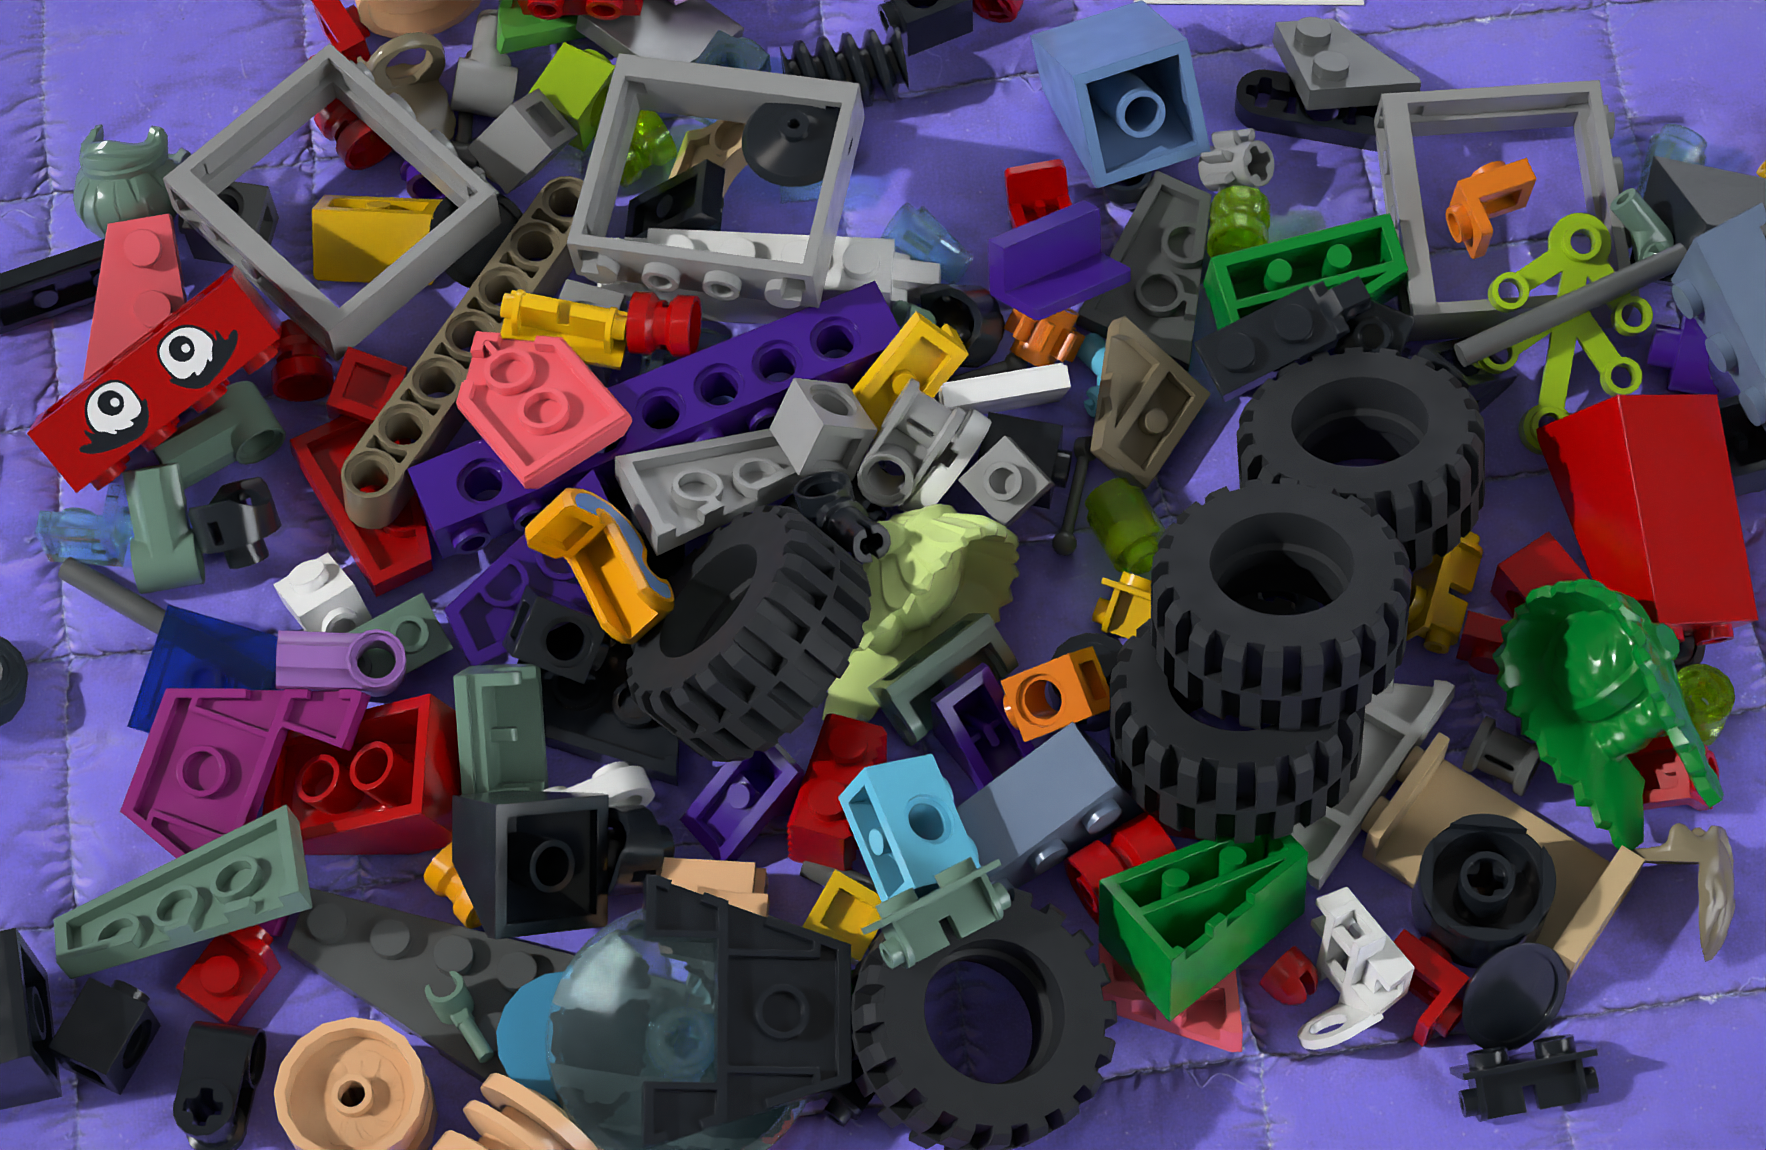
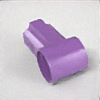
M374 629L363 633L278 630L276 689L320 691L355 689L373 697L389 695L397 690L404 681L406 673L405 649L400 640L388 631ZM380 648L392 654L396 661L395 667L390 674L383 678L374 679L367 677L358 668L359 659L366 651Z

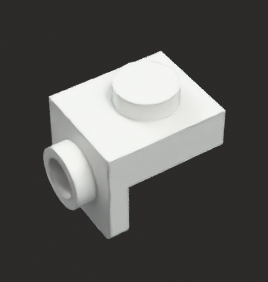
M328 552L315 560H308L297 565L287 577L273 584L283 604L304 631L347 633L372 620L356 586Z

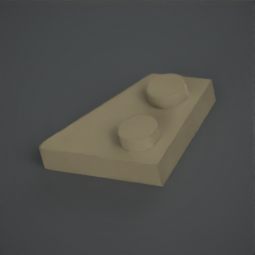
M1126 316L1113 320L1108 327L1090 453L1134 492L1149 487L1211 393Z

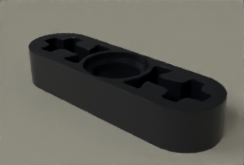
M1260 69L1251 71L1240 79L1236 89L1235 114L1244 126L1253 128L1256 131L1377 152L1374 119L1378 105L1352 107L1357 108L1354 125L1347 124L1350 107L1337 108L1338 115L1332 120L1317 121L1306 113L1305 106L1288 73ZM1258 93L1270 95L1267 107L1255 106ZM1289 97L1296 98L1294 114L1286 113Z

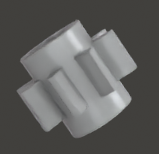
M1253 128L1213 132L1211 137L1214 146H1210L1211 152L1201 153L1198 163L1199 176L1203 185L1211 191H1218L1217 200L1220 204L1259 200L1261 198L1259 186L1269 183L1274 172V158L1268 145L1263 141H1254L1255 130Z

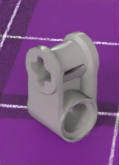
M914 378L908 381L881 425L882 428L872 441L857 474L858 486L862 495L871 503L881 507L899 505L911 495L933 460L936 461L943 453L966 415V411L960 407L951 410L920 391V382ZM889 460L897 463L902 468L904 475H890L881 469L878 462Z

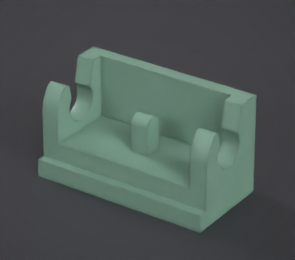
M989 613L967 614L868 687V690L906 746H913L933 729L931 699L982 662L989 666L997 681L1006 677L1019 666L1011 649L995 627V622Z
M533 664L469 666L454 675L462 794L506 790L543 791L548 789L540 667Z

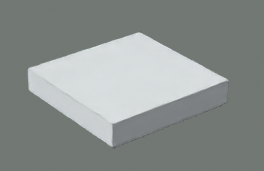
M1058 363L945 382L940 387L935 400L951 410L957 407L965 411L974 408L982 414H988V412L994 413L1059 402L1071 385L1067 365Z

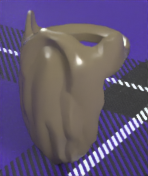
M406 33L380 46L371 55L368 62L364 61L361 56L357 57V63L362 61L370 70L375 79V84L387 95H390L392 92L399 94L414 111L416 121L427 131L431 132L433 129H436L444 134L448 140H452L456 118L454 112L450 110L448 93L439 82L445 67V51L440 40L434 35L427 33ZM416 48L426 50L425 58L420 64L409 65L401 63L387 67L390 60L400 52Z
M1676 823L1671 827L1667 841L1661 846L1635 848L1632 851L1644 858V863L1699 865V931L1701 948L1706 962L1712 960L1722 947L1735 911L1732 848L1729 844L1726 830L1721 826L1712 825L1706 832L1700 827L1694 828L1691 831L1686 825Z

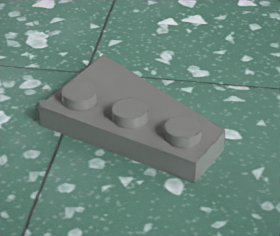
M770 429L615 456V478L656 556L731 522L735 516L743 512H753L755 507L768 505L793 493L794 486L800 480L807 477L797 474Z

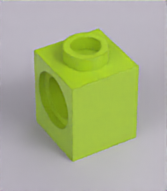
M564 42L529 93L538 88L578 133L568 145L584 152L597 134L615 65L595 50L586 49L583 51Z

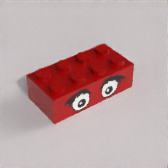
M235 265L38 415L27 434L76 493L89 483L99 491L127 469L125 464L131 459L128 454L141 444L147 452H150L175 433L178 429L176 425L181 421L178 415L192 406L199 414L219 400L228 391L226 387L230 384V381L227 378L242 367L250 375L270 361L279 352L276 349L280 345L277 340L281 336L283 323L237 265Z

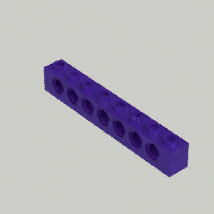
M876 281L820 302L819 308H805L611 386L607 389L632 417L633 422L625 435L613 442L617 444L613 450L592 455L540 489H525L483 438L410 467L407 470L416 498L443 559L455 554H472L486 547L494 538L514 530L525 531V527L561 492L566 488H573L592 469L606 496L610 491L620 488L615 478V456L769 429L793 378L845 383L852 390L899 333L900 328ZM836 349L849 352V354L841 358H829L824 355ZM780 372L792 375L787 380L781 382H773L766 379L770 375ZM718 396L734 398L725 405H712L708 403ZM662 419L676 421L675 424L666 429L650 427L654 422ZM485 490L500 491L491 500H474L479 493Z

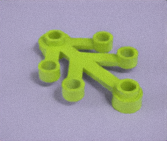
M1573 213L1563 217L1553 226L1549 233L1547 252L1516 273L1506 272L1492 281L1488 288L1490 304L1500 312H1514L1525 304L1532 289L1560 272L1557 298L1585 286L1587 279L1591 283L1615 272L1607 261L1611 251V237L1607 227L1601 220L1587 213ZM1574 233H1582L1589 238L1591 243L1589 253L1581 254L1572 248L1571 237ZM1510 282L1517 287L1519 297L1515 303H1507L1500 298L1498 293L1500 283ZM1628 293L1606 303L1612 311L1610 319L1613 328L1623 336H1636L1646 330L1652 322V308L1642 297L1631 296ZM1624 306H1633L1639 310L1641 322L1638 327H1631L1623 321L1622 310ZM1589 311L1507 348L1508 359L1505 364L1493 363L1489 357L1478 361L1487 372L1493 374L1503 373L1516 363L1520 353L1550 334L1538 405L1524 413L1518 427L1522 444L1535 454L1543 455L1536 429L1539 428L1540 418L1542 416H1551L1555 420H1559L1570 415L1564 408L1576 340L1599 371L1601 386L1610 396L1629 395L1636 391L1642 382V371L1638 363L1630 358L1620 356ZM1614 367H1623L1629 372L1631 382L1627 388H1619L1613 383L1611 372Z

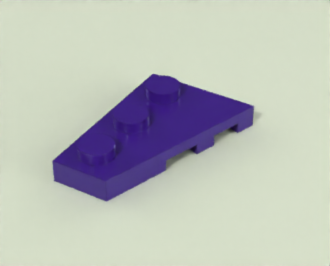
M593 469L573 487L587 490L608 501ZM524 533L443 609L469 666L480 665L507 652L502 646V642L526 585L592 610L570 564L564 557L554 559L529 548ZM569 622L559 623L552 627L550 631L557 629Z

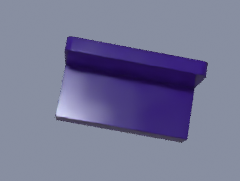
M1086 200L988 239L991 296L1033 320L1045 319L1131 281L1130 267L1101 252L1100 208Z

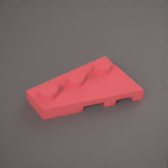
M170 214L107 224L83 381L187 302L173 216Z

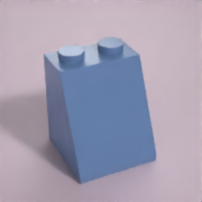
M1143 0L1030 35L1043 92L1093 185L1097 189L1200 156L1204 152H1211L1188 39Z

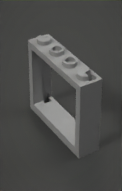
M330 43L163 178L173 209L231 264L237 265L246 278L302 328L335 361L340 360L345 355L348 346L354 348L502 223L497 201L499 191L487 182L485 171L477 166L470 169L458 158L454 146L444 134L436 129H433L431 132L427 131L416 121L414 111L399 94L392 92L390 95H387L375 84L372 73L362 61L357 64L352 60L349 61ZM336 98L458 207L456 211L340 308L335 306L217 196Z
M619 53L567 240V246L576 274L602 284L614 283L617 280L645 284L647 287L661 292H673L677 289L705 292L709 296L720 300H735L738 297L768 301L774 306L785 309L797 308L800 305L819 308L865 119L859 83ZM764 103L800 104L824 109L826 106L841 108L803 264L606 237L640 110L746 123L752 113ZM852 136H853V141H852L851 150H850V153H849V155H848L850 143H851Z
M1600 80L1381 94L1374 119L1386 214L1390 213L1408 266V272L1398 292L1400 311L1413 316L1415 319V324L1407 342L1474 336L1557 298V295L1529 296L1524 305L1510 313L1496 310L1490 304L1489 299L1436 302L1412 138L1414 136L1573 126L1587 214L1601 220L1610 233L1611 251L1607 261L1616 272L1631 265L1628 248L1632 246L1630 233L1610 209L1612 201L1623 191L1624 169L1621 158L1612 156L1610 139L1614 136L1615 116L1614 112H1609L1608 105H1604ZM1639 289L1630 292L1631 296L1640 297ZM1518 297L1501 299L1507 303H1515ZM1607 304L1589 311L1601 329L1613 328L1610 319L1612 311ZM1624 306L1622 310V319L1625 323L1634 308L1633 306Z

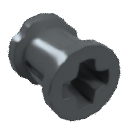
M1486 716L1469 746L1462 769L1470 773L1475 769H1479L1513 786V793L1522 797L1529 787L1541 760L1536 742L1531 744L1497 728L1496 720Z

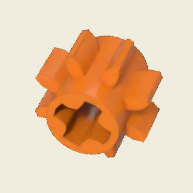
M1013 308L1003 329L1013 333L1012 337L1015 338L1010 351L1037 367L1055 364L1057 359L1061 362L1067 360L1072 363L1086 337L1075 331L1074 325L1079 314L1073 309L1068 308L1045 319L1033 320Z

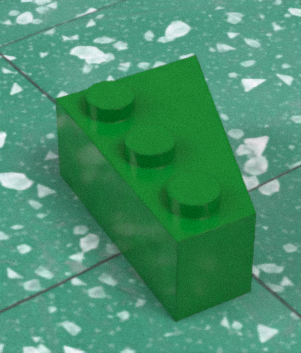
M1387 213L1211 257L1203 285L1217 330L1307 285L1311 287L1313 284L1324 281L1329 291L1331 288L1359 276L1371 299L1385 304L1398 295L1408 272V266L1391 215Z
M1269 834L1255 836L1253 843L1234 844V837L1217 836L1216 842L1203 840L1101 879L1099 883L1098 941L1170 1022L1304 914L1308 852L1291 834L1271 840Z

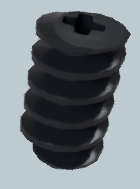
M897 25L889 26L885 44H882L875 30L871 28L865 30L861 48H858L849 32L842 33L839 48L836 52L826 36H821L817 39L815 54L812 56L802 40L794 42L791 59L786 58L780 47L783 74L859 83L861 97L866 107L873 105L876 88H882L890 103L896 102L899 84L905 83L906 87L909 88L904 47Z

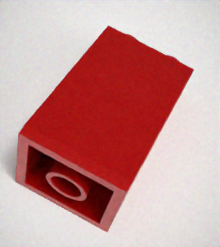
M1717 394L1616 395L1536 429L1538 443L1593 580L1603 583L1610 590L1635 598L1645 609L1653 623H1664L1674 631L1679 643L1685 641L1684 636L1690 635L1694 636L1695 645L1726 642L1734 639L1733 628L1759 620Z

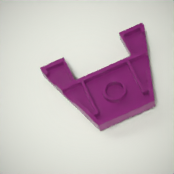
M166 688L120 812L175 858L189 853L256 820L289 730L351 751L371 695L355 689L312 691L309 689ZM290 915L258 925L270 935L282 937Z

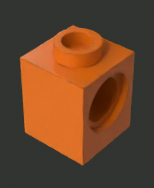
M1093 646L1068 653L1000 680L1005 691L1003 698L1005 713L1013 727L1020 730L1024 742L1064 728L1071 722L1077 723L1110 710V689ZM1047 681L1052 682L1060 691L1062 702L1059 711L1054 710L1046 701L1044 691Z

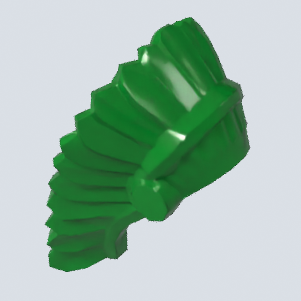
M1596 580L1558 581L1554 585H1545L1532 589L1528 593L1525 603L1514 608V618L1500 627L1503 642L1492 654L1500 670L1495 682L1507 693L1504 711L1514 717L1521 718V735L1536 742L1540 760L1552 766L1558 783L1573 786L1576 806L1589 807L1596 828L1609 830L1612 843L1618 850L1623 845L1632 851L1644 842L1642 794L1645 779L1626 755L1637 753L1639 750L1646 748L1654 738H1659L1664 733L1668 734L1694 787L1708 807L1711 808L1722 801L1724 794L1718 776L1707 762L1705 746L1693 724L1680 687L1674 664L1680 649L1679 640L1674 631L1664 623H1653L1645 609L1635 598L1610 590L1603 583Z

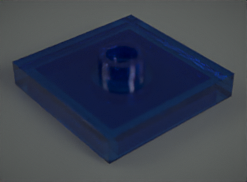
M168 604L127 727L149 734L166 688L278 690L276 689L278 636Z

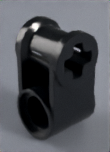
M195 1021L189 1029L184 1048L183 1069L176 1098L173 1102V1116L177 1126L186 1134L188 1142L194 1150H237L242 1145L247 1134V1126L256 1087L262 1078L265 1066L267 1041L265 1031L262 1028ZM215 1111L221 1112L220 1115H214ZM200 1122H206V1125L200 1126Z

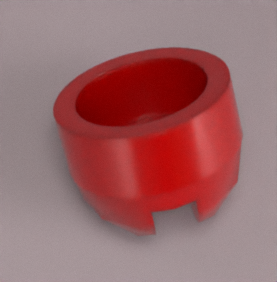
M1293 946L1270 967L1260 980L1259 985L1273 999L1283 1005L1297 1006L1306 1002L1307 995H1312L1317 991L1318 973L1312 961L1297 946Z

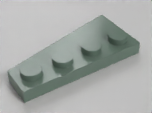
M286 804L54 918L56 963L70 979H74L311 909L312 902L299 820Z

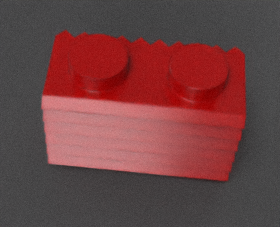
M834 713L826 714L787 824V839L789 840L787 844L789 846L788 857L791 860L802 864L805 860L841 871L853 870V861L856 860V850L859 847L838 797L864 767L887 763V733L883 726Z

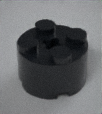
M1472 814L1461 817L1450 823L1448 828L1433 838L1423 852L1412 890L1411 909L1413 919L1420 935L1440 944L1449 953L1452 962L1455 964L1478 969L1487 958L1503 948L1521 943H1535L1553 902L1556 891V872L1552 857L1544 845L1541 848L1527 834V828L1508 817L1495 814ZM1474 887L1485 888L1486 896L1479 894L1478 889Z

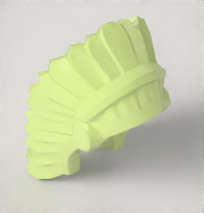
M943 504L928 505L922 509L893 515L888 521H878L877 523H880L888 530L891 544L888 552L882 558L877 559L871 554L873 562L863 563V569L867 573L872 595L869 597L871 604L869 620L863 622L864 636L859 647L852 650L848 658L849 666L840 679L836 678L828 689L827 693L829 695L826 697L822 720L824 721L826 714L834 713L860 721H870L880 708L868 690L870 685L969 613H989L995 623L999 622V609L1013 601L1010 584L1013 579L1019 577V571L1014 564L1019 559V554L1016 551L1019 546L1018 537L1007 529L1006 526L986 516L957 513L953 506Z

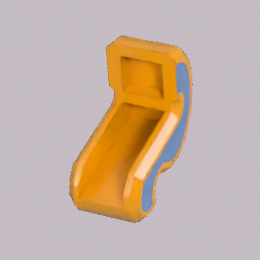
M566 488L525 527V538L529 548L554 559L564 557L567 560L601 628L620 643L631 645L637 643L674 609L672 588L666 579L659 578L650 570L647 564V549L642 537L619 510L598 495L584 489Z

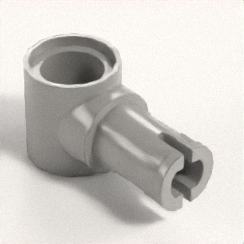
M496 9L483 10L478 14L472 49L467 52L465 58L459 57L450 110L497 119L514 101L518 68L512 67L511 59L507 53L500 54L496 48L498 10Z

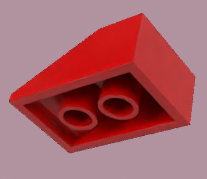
M431 693L368 708L365 710L351 751L289 730L264 795L262 816L287 804L300 822L304 855H413L448 846L452 843V795L462 794L456 711Z

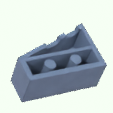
M1761 202L1695 237L1671 281L1673 283L1672 294L1678 308L1688 319L1695 318L1706 335L1705 346L1710 359L1721 372H1729L1741 391L1739 393V401L1745 415L1755 426L1762 425L1766 431V238L1760 226L1766 223V210Z
M1071 722L956 808L967 835L974 841L977 847L980 866L997 859L1000 860L1002 865L986 874L991 884L1000 882L1007 891L1011 888L1017 889L1064 861V858L1094 840L1101 839L1111 833V830L1141 812H1145L1132 799V790L1129 791L1121 784L1115 772V763L1106 750L1074 722Z

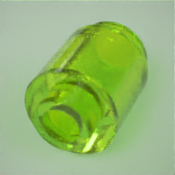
M1115 478L1102 483L1086 498L1085 507L1088 510L1087 523L1118 572L1125 571L1143 574L1151 571L1153 556L1158 552V542L1166 530L1141 488L1132 486L1126 478Z

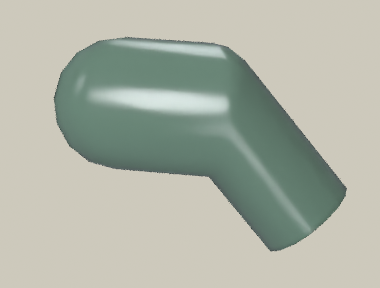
M1627 189L1612 201L1610 209L1630 233L1635 263L1674 245L1673 236L1669 228L1636 189Z

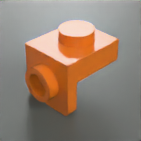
M1527 158L1505 164L1504 161H1494L1478 168L1470 177L1457 181L1449 207L1446 209V221L1454 240L1457 243L1464 242L1472 259L1485 256L1493 235V227L1489 219L1526 207L1537 179Z

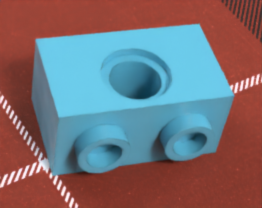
M933 754L864 767L838 797L881 902L913 887L918 899L940 888L934 875L969 857L972 858L976 868L981 867L977 847L965 831L953 803L951 786L942 777Z

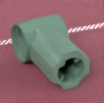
M242 381L227 386L228 391L208 407L206 413L178 427L175 433L152 450L160 464L179 462L184 489L235 461L247 465L264 460L282 446L286 438V432L253 382Z
M179 462L142 467L123 472L134 538L130 540L131 562L139 593L145 594L204 584L205 566L203 553L200 551L193 528L190 526Z

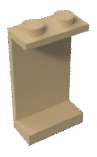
M1438 732L1426 751L1416 746L1410 752L1396 776V779L1402 782V785L1391 801L1380 796L1368 812L1361 825V830L1368 833L1362 857L1413 889L1426 846L1439 833L1448 828L1450 823L1472 814H1495L1517 821L1528 829L1527 834L1541 848L1544 845L1554 863L1556 891L1541 933L1535 943L1550 947L1560 956L1566 969L1568 984L1635 884L1645 859L1622 845L1612 861L1609 862L1445 760L1450 738ZM1474 887L1478 889L1479 894L1486 896L1485 888Z

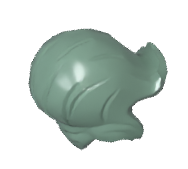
M96 125L81 143L79 153L80 169L76 175L73 193L76 214L87 229L98 237L105 239L107 224L163 214H170L174 220L178 213L173 209L163 178L191 156L190 152L180 148L176 154H168V135L161 127L152 125L144 142L127 143L103 140V125Z

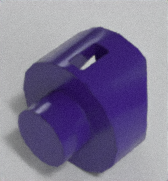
M1682 315L1679 328L1656 323L1649 346L1647 365L1669 369L1666 389L1685 394H1717L1718 396L1719 390L1714 385L1709 369V355L1705 346L1707 337L1695 318L1688 319Z

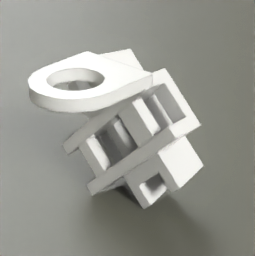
M1348 887L1316 899V906L1324 914L1311 920L1312 928L1322 938L1316 963L1318 979L1322 981L1327 977L1339 991L1340 997L1338 1004L1310 1019L1298 1030L1297 1037L1300 1045L1305 1049L1316 1050L1338 1045L1384 1019L1382 1013L1408 993L1415 967ZM1345 1023L1331 1032L1316 1034L1328 1026Z

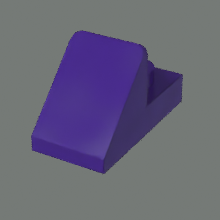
M779 743L765 752L755 751L752 758L743 761L726 762L679 820L715 860L737 861L772 817L791 815L805 771Z

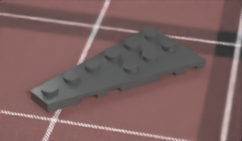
M310 887L312 908L299 913L287 946L293 958L352 997L360 998L387 1016L391 1023L411 1035L413 1033L437 1049L440 1055L482 1083L493 1073H499L508 1077L498 1056L496 1034L504 1006L521 986L543 974L570 971L575 966V960L583 958L509 938L495 940L488 938L487 934L482 931ZM450 971H456L463 977L475 1003L474 1010L472 1011L475 1023L494 1052V1056L485 1063L479 1062L463 1034L454 1024L442 1023L437 1018L426 997L425 987L428 984L437 997H446L454 992L456 985L449 973ZM647 974L650 978V984L647 989L667 990L670 994L662 998L646 999L649 1005L646 1013L649 1022H647L644 1033L645 1053L641 1057L645 1068L640 1071L638 1078L663 1079L689 993L686 991L685 983ZM641 1090L631 1092L628 1095L629 1100L615 1110L611 1119L604 1121L600 1126L619 1129L633 1127L641 1130ZM560 1107L572 1117V1110L567 1111L565 1107ZM580 1126L581 1131L599 1150H612L598 1146L589 1132H584ZM619 1133V1135H621L624 1138H636L633 1136L623 1135Z

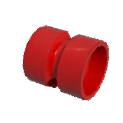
M1141 812L1111 830V843L1108 845L1100 840H1094L1064 858V868L1081 904L1099 926V883L1101 879L1177 851V849L1155 818L1147 812Z

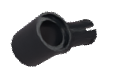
M841 471L819 472L805 477L794 486L793 493L798 511L845 551L852 553V556L858 561L870 563L873 562L871 554L880 559L888 552L891 544L888 530L880 523L868 518L865 508L855 501L851 480L846 473Z

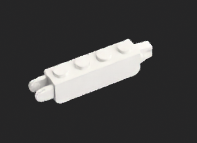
M648 228L647 238L625 237L622 240L803 264L810 235ZM836 236L821 302L876 281L890 310L898 300L911 304H921L920 295L924 289L935 283L941 284L940 263L910 260V255L895 252V239ZM617 280L610 284L597 283V287L625 294L626 301L631 300L632 294L635 291L653 292L660 299L667 300L668 304L678 294L698 296L701 302L702 321L768 324L808 308V306L800 305L797 308L785 309L774 306L768 301L738 297L735 300H720L709 296L705 292L677 289L673 292H661L653 290L645 284Z

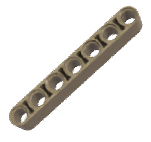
M560 176L550 180L543 186L345 460L341 469L345 511L349 519L357 526L366 529H380L390 525L399 516L415 493L407 469L442 455L467 420L456 404L461 383L466 380L472 359L471 353L462 349L472 346L476 331L501 332L504 318L500 317L501 306L494 304L502 302L504 293L511 294L512 290L517 291L518 289L525 290L526 293L553 298L574 269L567 246L574 216L562 217L561 215L575 214L583 180L572 176ZM531 258H541V259H544V260H541V261H529L528 259H531ZM436 392H444L450 394L443 398H433L428 396ZM405 438L417 440L416 442L409 445H399L394 443L395 441ZM369 485L383 487V489L372 493L360 491Z

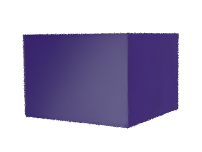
M983 662L931 699L933 735L979 790L1035 750L1031 740L1024 742L1020 730L1014 728L1007 718L1003 705L1005 694L989 666Z

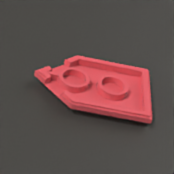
M475 332L470 350L472 359L466 380L460 386L456 401L457 408L525 489H540L625 435L633 422L631 415L562 337L536 336L535 341L502 339L501 333Z

